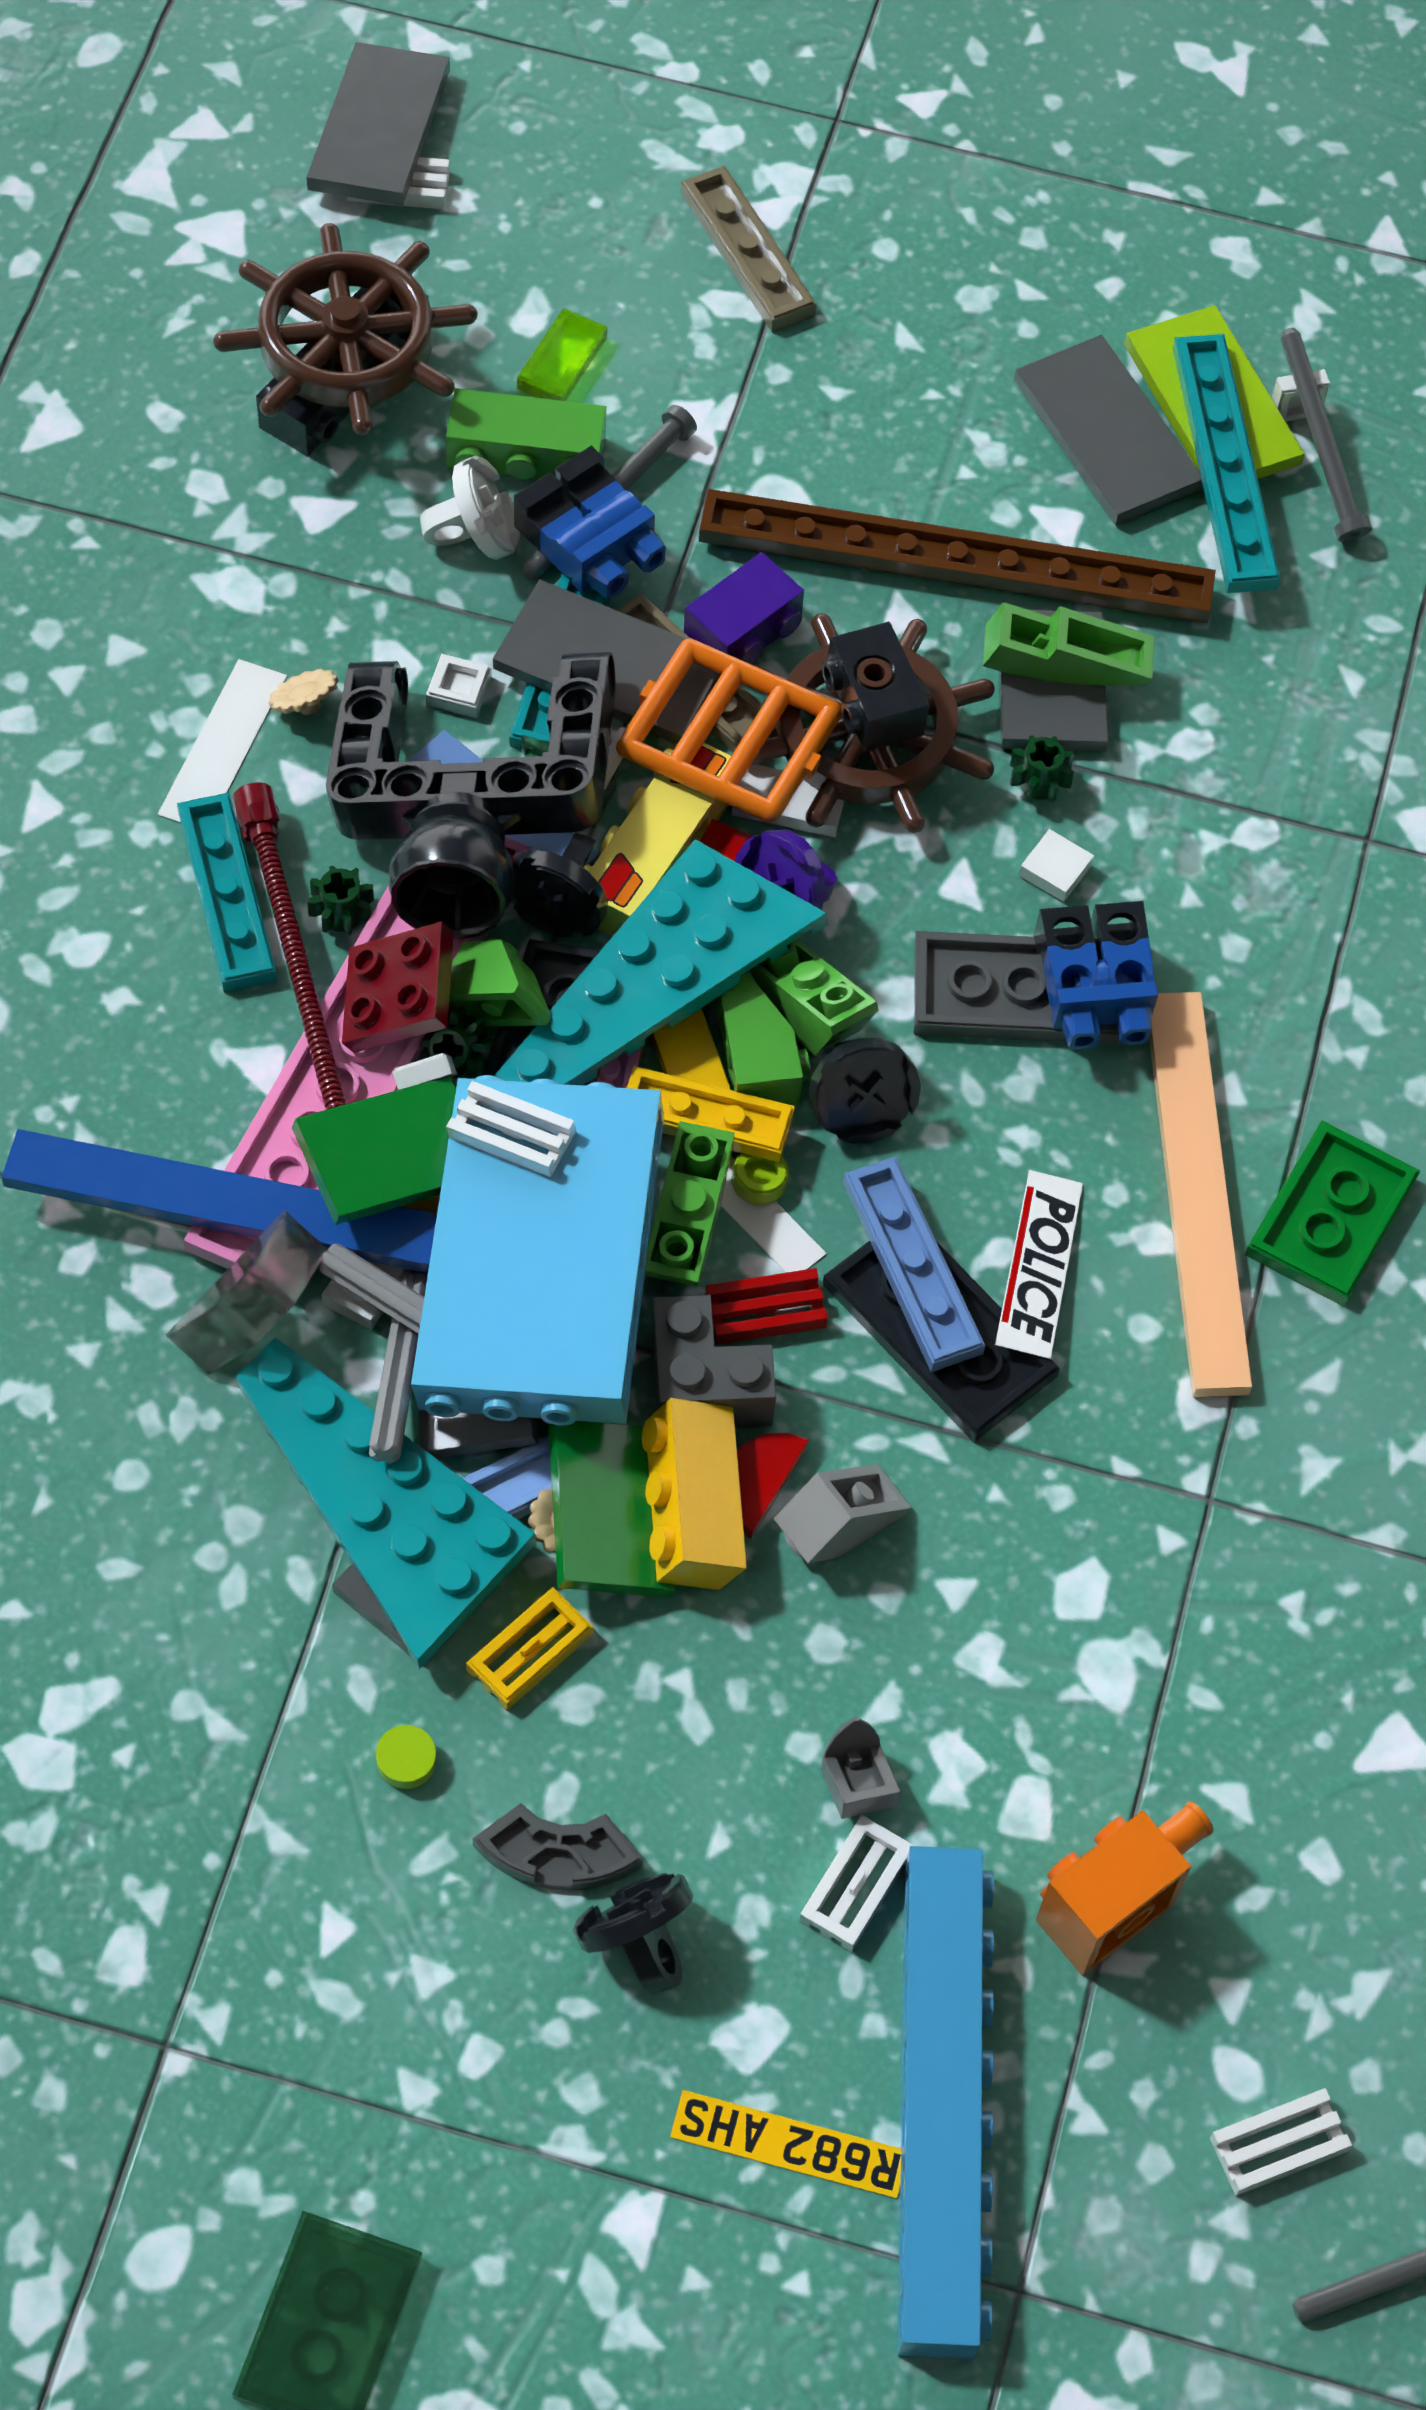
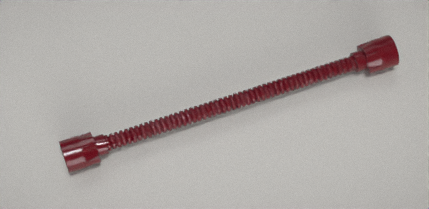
M262 782L249 783L241 786L233 793L232 803L237 822L241 826L243 838L251 842L257 851L324 1107L328 1110L346 1105V1099L344 1098L345 1095L276 842L280 833L278 828V821H280L279 808L274 790L270 785Z

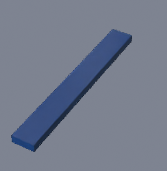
M21 1129L16 1131L1 1177L3 1186L7 1188L321 1252L327 1251L332 1244L336 1243L341 1244L366 1261L428 1273L437 1218L435 1213L396 1207L335 1225L320 1190Z

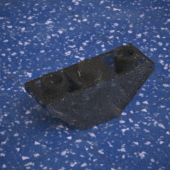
M284 1210L166 1334L167 1338L208 1375L254 1347L293 1307L321 1262L324 1252L328 1249L290 1213Z

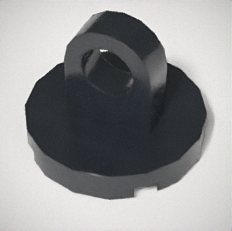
M575 832L562 856L548 851L530 850L518 853L512 860L515 870L512 897L516 900V904L513 908L524 920L540 930L559 937H571L573 932H583L582 937L589 936L600 927L607 914L608 899L601 884L583 868L594 848L596 840L580 832Z
M857 1038L836 1043L835 1049L820 1061L811 1077L809 1099L819 1124L826 1131L828 1130L830 1133L837 1135L838 1139L851 1144L873 1143L894 1134L902 1127L900 1122L906 1118L908 1113L913 1114L919 1104L921 1082L913 1061L899 1045L882 1038Z
M661 1873L642 1879L616 1891V1894L610 1897L614 1906L601 1913L598 1905L595 1907L593 1905L577 1918L573 1932L582 1950L592 1953L623 1946L639 1981L649 1993L657 1994L680 1984L682 1979L681 1962L665 1924L681 1914L692 1903L694 1895L685 1876Z

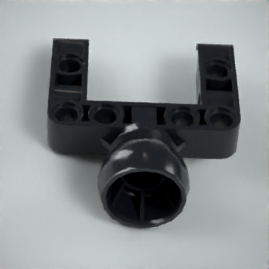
M611 652L568 653L562 655L559 676H553L547 724L550 740L548 752H543L542 756L483 758V762L441 764V760L399 762L408 702V675L406 667L401 668L398 661L350 662L348 664L327 774L326 792L337 829L343 836L356 840L403 838L391 857L389 890L391 904L398 916L412 928L416 929L442 921L454 931L453 939L456 940L478 937L492 930L505 915V911L512 900L515 870L512 859L505 847V835L573 833L591 827L599 819L602 811L616 689L615 663Z

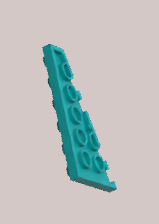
M694 840L549 1011L551 1018L548 1024L537 1025L495 1076L504 1081L532 1082L536 1079H549L559 1084L584 1085L597 1077L598 1069L623 1052L629 1056L645 1045L644 1039L667 1024L672 1028L741 982V975L765 959L772 962L788 952L787 945L808 931L814 935L828 925L827 913L701 842Z
M274 1337L236 1376L238 1387L271 1439H274L281 1449L301 1485H304L316 1504L321 1517L351 1564L353 1563L361 1578L368 1585L380 1604L385 1617L402 1638L410 1656L420 1670L535 1546V1533L406 1435L403 1437L400 1458L396 1462L390 1464L385 1461H374L369 1455V1443L375 1412Z

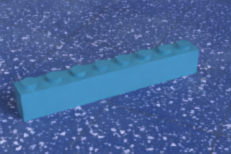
M910 1846L905 1863L898 2356L974 2360L980 2348V2340L990 2341L992 2303L991 2301H981V2276L991 2275L992 2238L981 2236V2212H991L993 2181L992 2174L981 2173V2149L991 2150L993 2138L992 2111H982V2088H991L993 2079V2051L982 2049V2027L992 2026L993 1990L982 1989V1966L992 1967L993 1929H983V1907L992 1908L994 1873L992 1870H983V1849Z

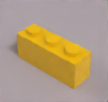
M670 1398L645 1421L642 1430V1446L647 1452L649 1469L645 1494L647 1503L651 1506L653 1524L649 1549L652 1559L655 1560L657 1582L720 1590L747 1568L733 1407Z

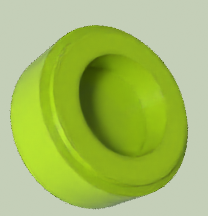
M741 1153L736 1158L731 1177L733 1189L746 1202L756 1205L773 1203L785 1192L789 1168L783 1157H781L779 1163Z
M400 1725L388 1730L380 1738L376 1747V1765L380 1776L389 1785L400 1789H412L424 1784L432 1776L436 1767V1748L430 1735L423 1729L413 1725Z

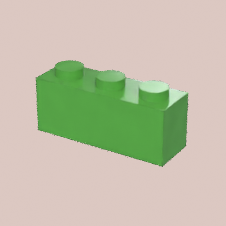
M455 388L446 432L447 468L454 469V466L459 462L476 455L487 460L497 470L499 475L512 476L517 479H540L551 472L555 476V468L591 445L603 457L606 440L607 406Z

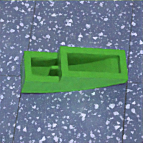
M1003 602L986 623L982 667L1051 682L1108 686L1148 684L1152 680L1154 636L1059 606L1050 617Z

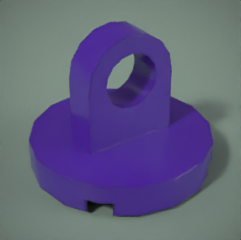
M789 830L765 831L762 834L751 837L745 841L735 858L736 863L822 910L823 903L829 901L838 880L836 873L831 867L819 860L817 853L805 838Z

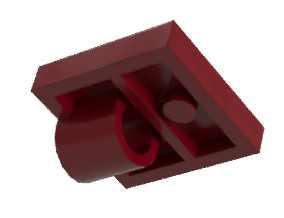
M441 921L349 948L342 1032L343 1045L353 1053L447 1028L454 931Z

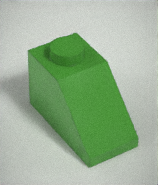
M496 938L489 939L488 941L462 942L451 966L449 1008L452 1011L460 1006H464L466 1015L477 1019L484 1016L487 1019L484 1024L485 1027L547 1025L551 1018L534 972L517 956L518 952L511 944Z

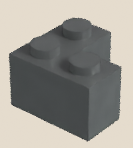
M711 1295L653 1297L651 1329L657 1410L670 1398L733 1407L735 1428L773 1426L776 1388L772 1345L714 1347Z

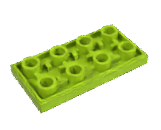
M1216 305L1126 333L1124 346L1198 470L1199 466L1173 353L1175 337L1213 334L1225 335L1257 479L1302 465L1305 453Z

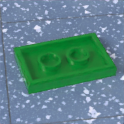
M450 1076L295 1118L292 1130L335 1225L440 1195L449 1140L446 1126L452 1117L456 1088Z
M1321 1120L1248 1244L1245 1256L1345 1307L1421 1171Z
M575 1421L570 1425H548L558 1588L669 1597L675 1591V1584L657 1582L655 1560L650 1555L649 1544L653 1524L651 1506L647 1503L645 1494L649 1469L647 1452L642 1446V1426Z

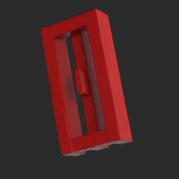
M817 1268L705 1285V1295H711L715 1345L827 1328L828 1316L826 1308L823 1307V1294L818 1284ZM810 1305L811 1308L809 1311L723 1323V1318L748 1314L775 1313L780 1309Z

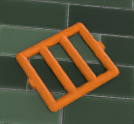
M688 638L681 642L657 681L654 682L649 679L639 696V704L641 706L618 740L616 751L619 756L763 821L773 823L781 817L804 777L811 780L820 766L821 755L819 753L842 716L841 705L713 647ZM693 663L721 674L671 755L643 743ZM740 684L769 695L719 776L691 765L692 760ZM789 704L816 716L768 797L765 798L738 785Z

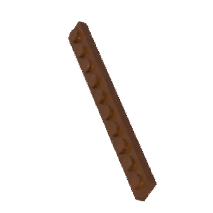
M708 489L699 529V542L1201 623H1208L1216 573L1214 569Z

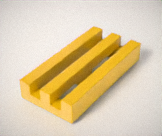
M552 1587L466 1662V1671L473 1678L477 1677L482 1682V1687L490 1695L493 1693L499 1699V1704L507 1711L593 1635V1626ZM555 1608L560 1613L494 1673L488 1668L491 1663ZM570 1624L574 1627L509 1686L504 1684Z

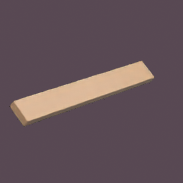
M1201 992L1158 993L1152 1014L1149 1042L1192 1396L1249 1395L1252 1389L1202 994Z

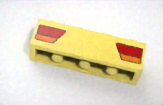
M703 743L692 760L691 765L719 776L731 756ZM670 748L664 751V753L669 755L673 752ZM654 772L655 777L648 788L641 786L633 795L627 810L628 816L620 827L613 825L607 832L600 848L601 855L593 866L586 864L583 867L601 884L608 899L607 914L598 929L613 936L694 840L700 841L711 820H719L728 804Z

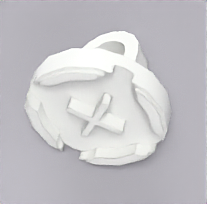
M475 455L454 466L452 480L455 497L430 507L420 515L421 530L426 543L439 546L451 545L472 537L478 548L491 559L498 560L515 552L514 547L518 546L520 532L514 527V503L507 491L499 493L494 482L500 480V475L487 460Z

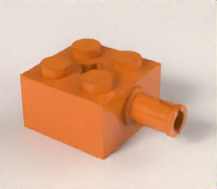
M1190 1801L1184 1805L1183 1809L1159 1827L1144 1810L1128 1822L1122 1816H1119L1108 1823L1095 1836L1094 1841L1097 1845L1081 1858L1076 1852H1072L1060 1860L1048 1872L1047 1877L1051 1881L1040 1894L1043 1900L1036 1921L1082 1976L1175 1904L1192 1867L1182 1855L1203 1838L1209 1837L1214 1831L1208 1816L1198 1805Z

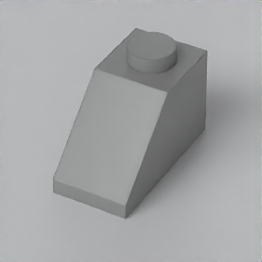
M878 1464L816 1473L773 1519L786 1534L785 1540L790 1549L801 1558H804L807 1563L841 1557L905 1516L912 1507Z

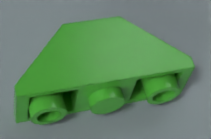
M796 939L787 945L788 952L772 962L765 959L749 971L761 990L793 1027L796 1041L816 1056L836 1043L861 1031L879 1011L876 1000Z
M682 1121L679 1122L649 1240L645 1276L698 1287L709 1259L721 1210L734 1142V1132Z

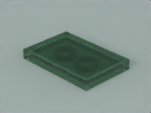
M302 2211L233 2391V2399L263 2410H367L422 2261V2252Z

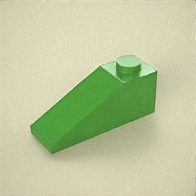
M745 972L741 975V982L714 999L730 1089L788 1105L800 1104L802 1083L810 1082L811 1079L808 1052L806 1049L798 1050L793 1027L748 972Z

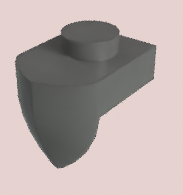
M853 1717L843 1724L829 1739L823 1752L821 1772L841 1819L896 1808L899 1805L901 1793L881 1748L880 1738L876 1730L868 1722L858 1717Z

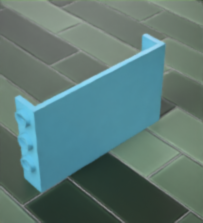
M490 1075L479 1076L475 1079L458 1078L452 1118L454 1119L458 1114L457 1106L461 1099L466 1100L468 1097L467 1089L470 1083L474 1081L574 1120L576 1133L551 1178L449 1138L411 1381L418 1410H426L428 1413L439 1417H454L459 1413L484 1414L487 1418L496 1421H512L517 1417L542 1418L545 1422L554 1425H570L575 1421L626 1424L664 1126L661 1091L616 1088L611 1084L594 1082L587 1086L559 1084L549 1079H536L532 1082L504 1081L499 1077ZM473 1119L469 1123L472 1126L547 1155L549 1149L524 1139H515L503 1134L501 1130Z

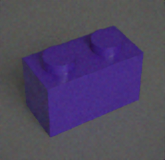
M761 552L685 607L684 633L691 639L752 664L765 647L779 637L783 639L790 636L798 628L802 621L804 589Z

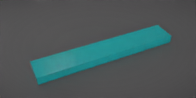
M1225 335L1175 337L1173 353L1226 592L1240 593L1277 590L1280 575Z

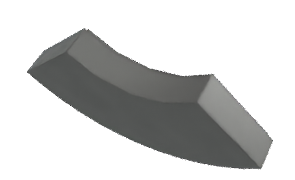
M520 1803L472 1838L473 1846L505 1874L521 1882L552 1890L571 1891L600 1887L618 1881L643 1866L642 1857L607 1814L601 1815L585 1824L559 1825L538 1818Z

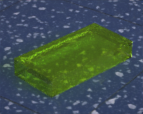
M563 308L519 373L517 389L537 398L566 401L606 341L608 327Z

